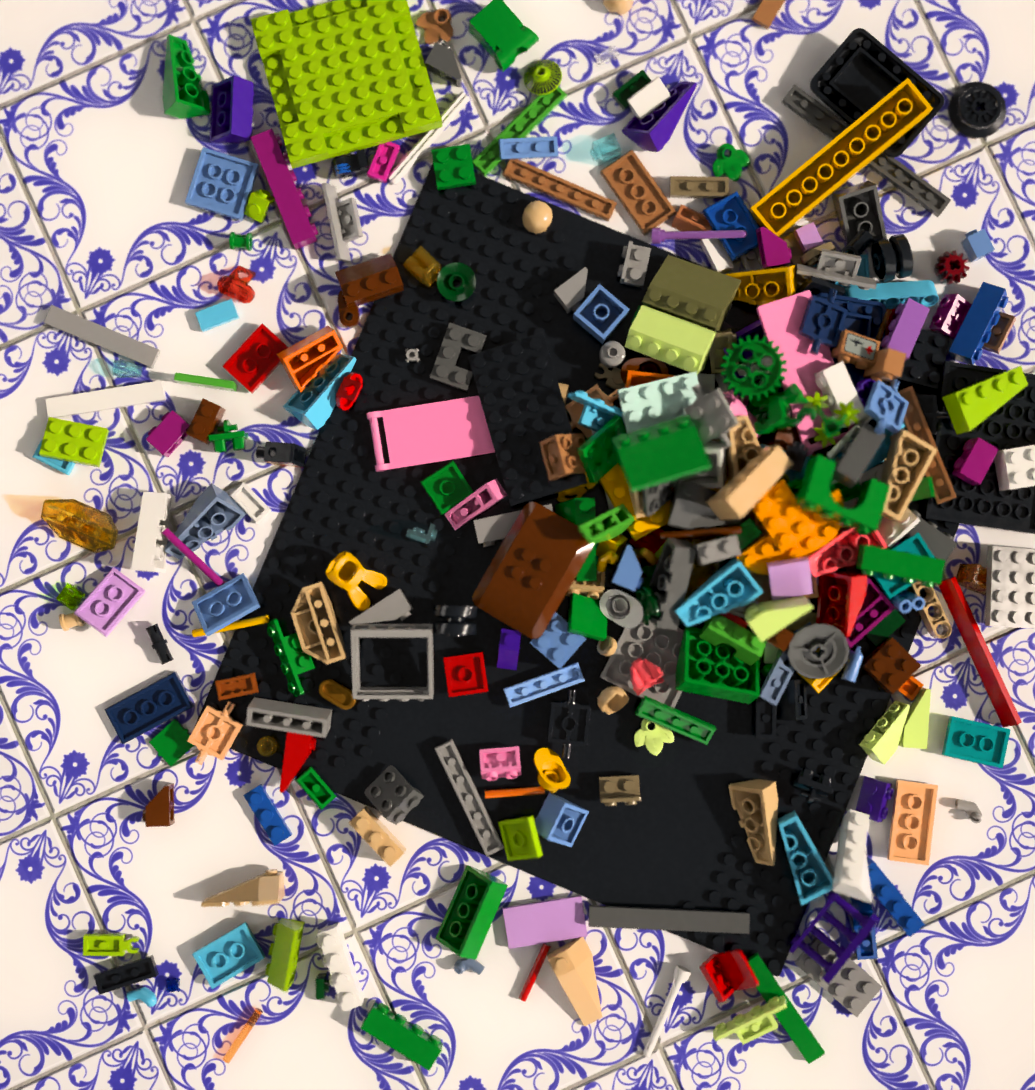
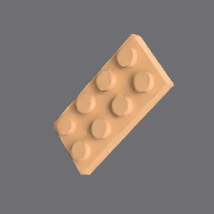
M896 779L887 854L888 860L929 865L938 785Z

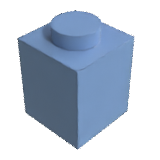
M985 229L970 231L961 242L971 263L989 255L995 250Z

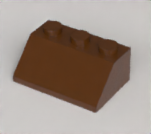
M391 253L335 272L348 309L404 291L402 279Z

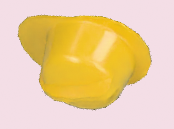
M549 748L538 749L534 754V762L538 770V782L541 787L550 791V793H555L558 789L568 787L571 777L558 754Z

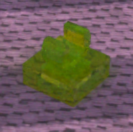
M67 583L56 599L70 610H75L86 594L71 583Z

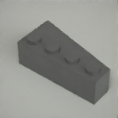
M667 537L649 583L654 592V598L659 610V616L650 614L649 618L656 628L677 630L680 617L675 610L684 602L696 549L688 540Z

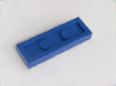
M262 784L243 795L274 846L292 835V832Z

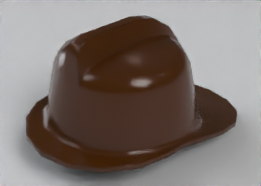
M652 357L631 358L624 363L620 372L621 379L625 384L628 370L669 375L666 364Z

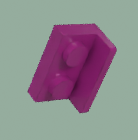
M945 294L940 300L935 315L932 317L929 329L931 331H940L942 334L949 336V339L954 340L972 304L959 294Z

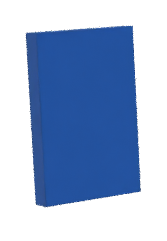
M737 191L703 210L704 216L714 231H747L745 238L719 239L732 261L759 247L756 230L759 226Z

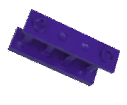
M832 890L826 896L829 901L801 936L797 934L791 941L793 947L790 949V952L793 954L799 947L824 968L823 971L826 974L822 979L828 984L880 920V917L875 913L870 918L867 915H862L840 897V893ZM833 902L860 923L859 925L862 928L858 933L856 931L852 932L827 911ZM821 917L848 938L847 941L850 944L846 948L840 947L815 926ZM809 932L836 953L835 956L838 959L834 964L831 961L825 960L803 941Z

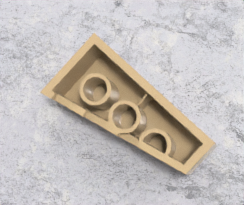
M900 430L898 433L893 434L881 482L890 485L882 516L889 521L901 520L938 450L906 430Z
M779 445L763 448L759 456L748 463L742 471L706 501L707 505L720 520L742 518L793 465Z

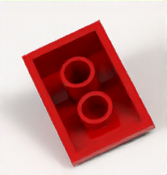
M837 570L819 576L816 623L829 624L839 629L845 637H850L866 596L867 575Z

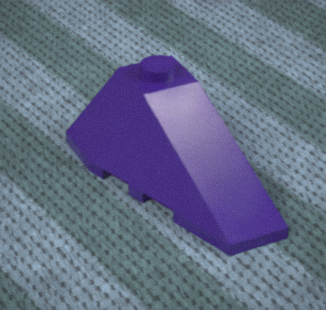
M681 81L668 91L671 96L668 100L643 119L634 116L622 129V133L644 151L659 152L662 150L664 145L670 140L697 86L696 82Z

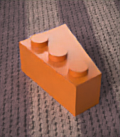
M326 326L281 351L277 356L294 387L301 393L309 381L318 375L317 373L320 369L327 365L343 346L335 330Z

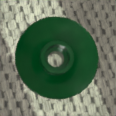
M459 262L450 263L440 270L437 277V287L440 294L447 300L453 302L464 301L473 294L476 287V277L472 269L466 264ZM459 281L461 284L460 286L455 287L453 285V282Z

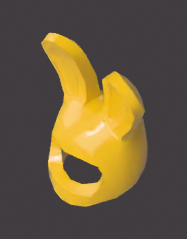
M346 551L339 553L330 562L325 571L327 578L332 583L347 591L351 602L359 611H366L371 604L370 599L358 587L361 580L376 589L385 588L388 582L383 574L365 569L354 555Z

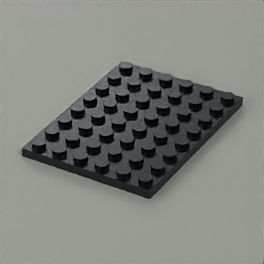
M944 361L937 403L939 411H947L942 397L1006 370ZM1024 373L1028 385L969 432L956 434L951 419L938 420L936 435H933V439L957 498L938 505L934 497L925 499L923 519L1035 534V486L999 491L994 460L979 485H970L952 474L955 469L953 467L955 461L962 456L964 452L963 447L970 439L981 438L998 448L999 451L1035 445L1034 374Z

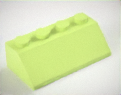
M642 305L629 329L625 347L686 371L696 372L698 375L705 369L716 332Z

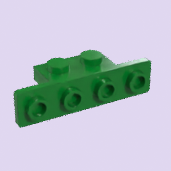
M274 619L267 623V632L275 644L274 651L282 663L281 670L287 677L288 689L294 697L304 694L298 674L312 670L315 666L311 656L302 651L297 633L284 637L278 620Z

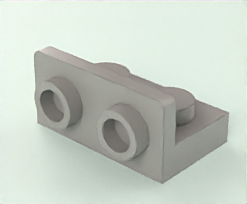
M629 241L628 246L623 247L621 257L625 258L624 265L619 266L617 275L621 277V284L643 288L651 248L634 245L633 241Z

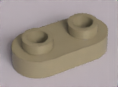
M830 241L809 250L800 259L804 265L813 266L818 263L821 249L835 251L836 248Z

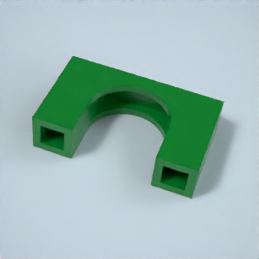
M820 455L810 458L796 504L802 506V509L805 511L819 513L824 519H833L843 527H852L860 534L868 535L877 531L890 485L873 478L866 480L861 484L855 506L852 509L843 508L835 502L830 492V482L836 462Z

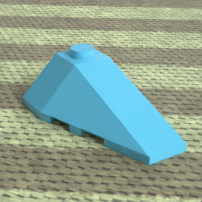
M342 354L325 368V373L322 376L311 379V385L301 393L299 391L295 392L283 406L285 410L306 426L319 430L330 417L336 405L335 397L344 377L351 373L357 359L353 356Z
M734 557L704 582L675 612L685 625L689 627L708 620L715 615L724 614L734 608L748 605L761 595L763 590L742 563Z

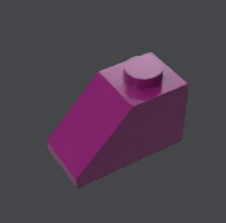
M765 227L758 228L756 235L762 269L790 263L792 253L790 247H787V242Z

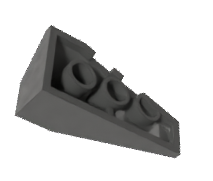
M678 480L672 489L667 526L685 530L699 527L711 528L712 526H739L748 519L749 511L739 519L720 520L706 503L717 493L716 491L699 484Z

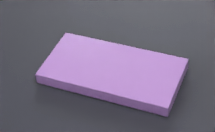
M581 895L503 907L509 949L588 936Z

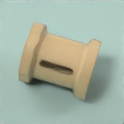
M74 613L59 615V622L64 631H68L69 628L78 625L85 626V622Z

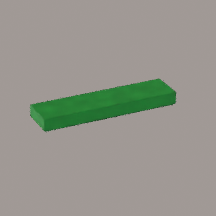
M645 695L635 711L637 716L705 745L709 743L716 730L715 725Z

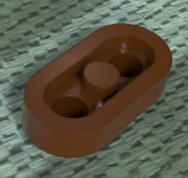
M340 291L338 294L340 321L344 327L354 328L360 321L359 306L348 309L343 293ZM348 314L353 315L351 320L346 319Z

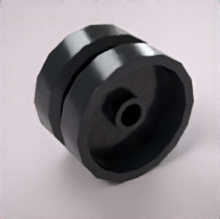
M904 234L893 235L889 240L881 238L872 242V265L880 282L892 281L895 276L901 279L912 275L913 256L908 239Z
M434 605L433 615L446 618V622L436 621L433 623L434 634H445V636L476 635L477 624L474 622H464L465 618L477 617V606Z

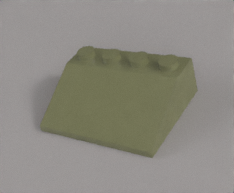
M668 255L651 281L642 302L647 307L715 332H720L741 280Z

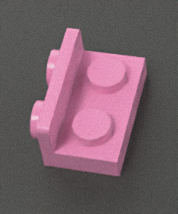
M519 746L479 750L482 779L494 781L501 777L515 779L522 775Z

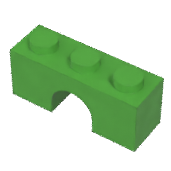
M720 614L706 620L699 635L700 638L714 646L720 643L733 646L736 649L734 657L750 666L762 657L767 644L766 640L761 642L756 634Z

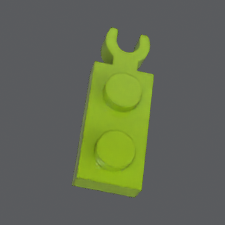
M85 934L83 936V956H124L125 950L131 954L137 953L139 948H133L131 943L138 942L139 937L134 936L126 940V934Z

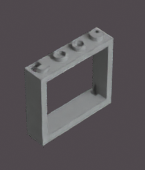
M433 624L352 625L353 699L363 700V702L370 699H378V701L383 702L390 699H398V701L433 699ZM427 637V687H361L359 638Z

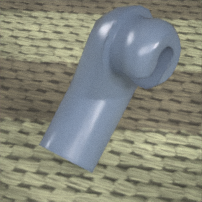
M462 958L455 962L454 971L457 974H462L464 971L471 969L480 975L485 966L475 959Z

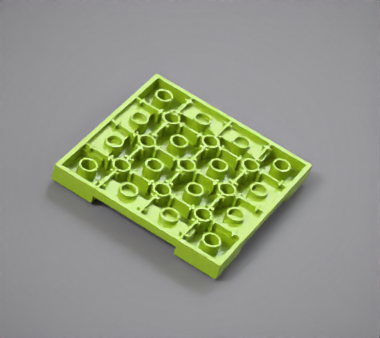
M334 0L291 13L286 9L250 19L276 108L289 161L293 169L443 127L407 0Z

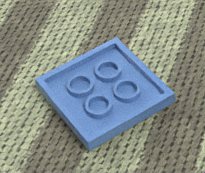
M203 147L185 203L242 221L258 174L259 164Z

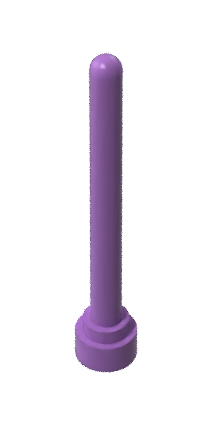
M652 228L653 244H661L666 239L745 238L747 236V231L665 232L661 228Z

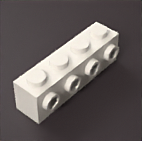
M340 922L321 928L317 934L316 942L319 949L322 948L323 964L325 968H329V982L331 987H335L337 993L335 1000L338 1007L341 1006L344 1012L361 1006L365 998Z

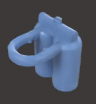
M908 588L903 590L900 595L897 594L888 599L895 606V609L902 613H908L912 608L921 610L925 606L924 598L908 591Z
M857 646L855 651L849 650L848 660L841 679L853 683L856 682L863 660L860 646Z

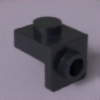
M793 441V443L789 442L787 444L785 454L793 463L789 469L798 472L802 471L809 449L804 447V443Z

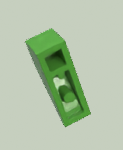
M621 504L579 526L578 530L589 544L613 539L626 532L635 518L624 504Z

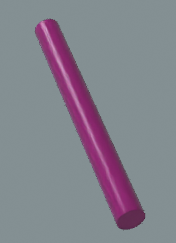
M168 528L162 531V534L218 587L225 583Z

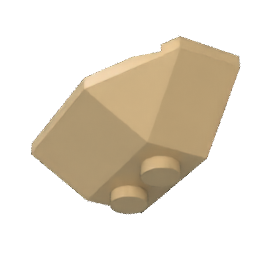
M318 582L303 587L291 611L302 651L325 664L347 658L337 618L323 583Z

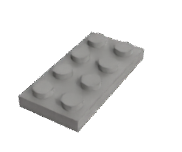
M817 937L809 944L812 949L828 962L831 961L834 964L838 959L835 956L836 953ZM805 952L794 962L856 1017L860 1015L882 988L876 980L850 958L829 984L822 979L826 974L823 971L824 968Z

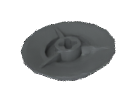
M820 623L805 626L796 632L788 648L791 666L799 674L812 679H823L833 676L843 668L849 654L848 642L842 632L829 624ZM816 647L821 648L818 653L815 652Z

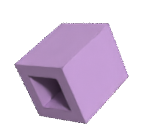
M814 222L796 229L793 233L804 254L823 244Z

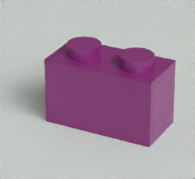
M173 410L167 412L162 417V422L157 427H153L146 438L151 445L166 457H169L188 436L186 432L190 426L184 418Z
M974 438L965 443L963 447L964 452L955 461L953 466L955 469L952 474L970 485H979L999 449L981 438Z

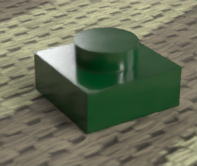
M318 974L316 977V999H324L326 994L330 992V982L327 980V974Z

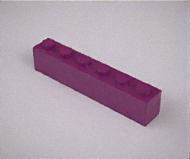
M269 129L251 136L250 138L295 249L297 250L317 242L316 235L319 234L315 223H310L308 217L312 215L308 206H304L301 199H304V195L300 187L296 188L294 182L297 181L294 170H289L287 164L290 161L286 151L282 153L280 148L283 145L280 135H275L273 129Z

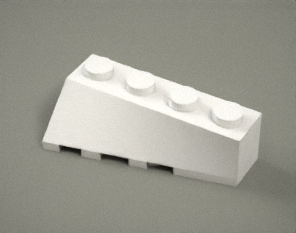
M850 809L841 821L832 891L872 903L865 850L869 815Z

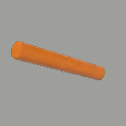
M538 786L485 791V799L545 794V789Z

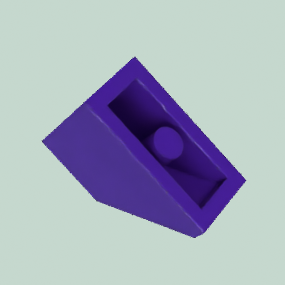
M501 629L497 668L517 669L521 639L519 631Z

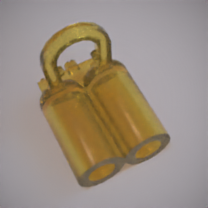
M422 246L403 264L421 284H426L428 287L435 281L437 282L438 274L442 269L441 264Z

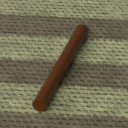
M741 526L660 532V540H666L667 537L683 539L742 534Z

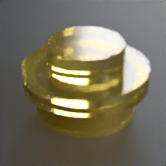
M262 737L257 743V750L263 756H271L277 750V742L273 737Z

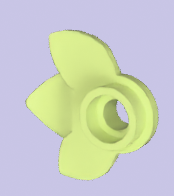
M643 719L641 728L634 734L635 746L645 745L651 754L657 756L662 750L663 742H674V735L672 730L654 723V729H648V724L651 721Z

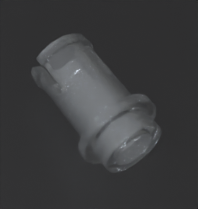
M610 45L609 49L593 56L598 67L612 60H617L620 55L616 46L612 47Z

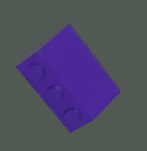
M233 75L212 85L211 143L241 144L251 140L250 137L253 133L254 82Z

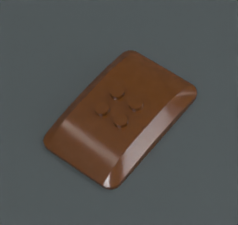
M529 502L522 509L477 586L472 597L473 603L481 610L525 636L537 639L543 635L592 551L594 544L587 542L578 530L579 526L539 503Z

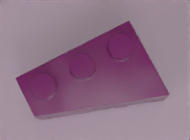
M867 578L866 596L851 635L846 637L849 648L855 645L895 609V606L870 578Z

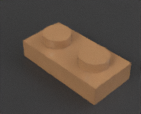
M999 312V321L996 326H992L990 330L991 337L988 343H984L982 349L997 354L1000 353L1016 320L1015 316Z

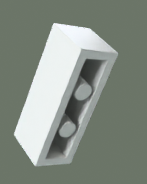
M843 361L814 374L816 385L821 389L823 396H828L824 403L829 405L832 417L838 418L840 416L833 412L835 409H840L839 402H843L847 407L851 401L853 402L852 409L860 410L855 415L858 421L867 417ZM845 422L844 425L840 426V428L847 427L845 425Z

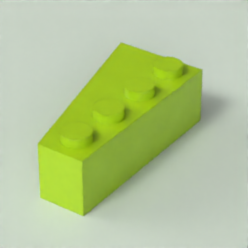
M1021 366L1006 370L942 397L956 434L969 432L1028 385Z

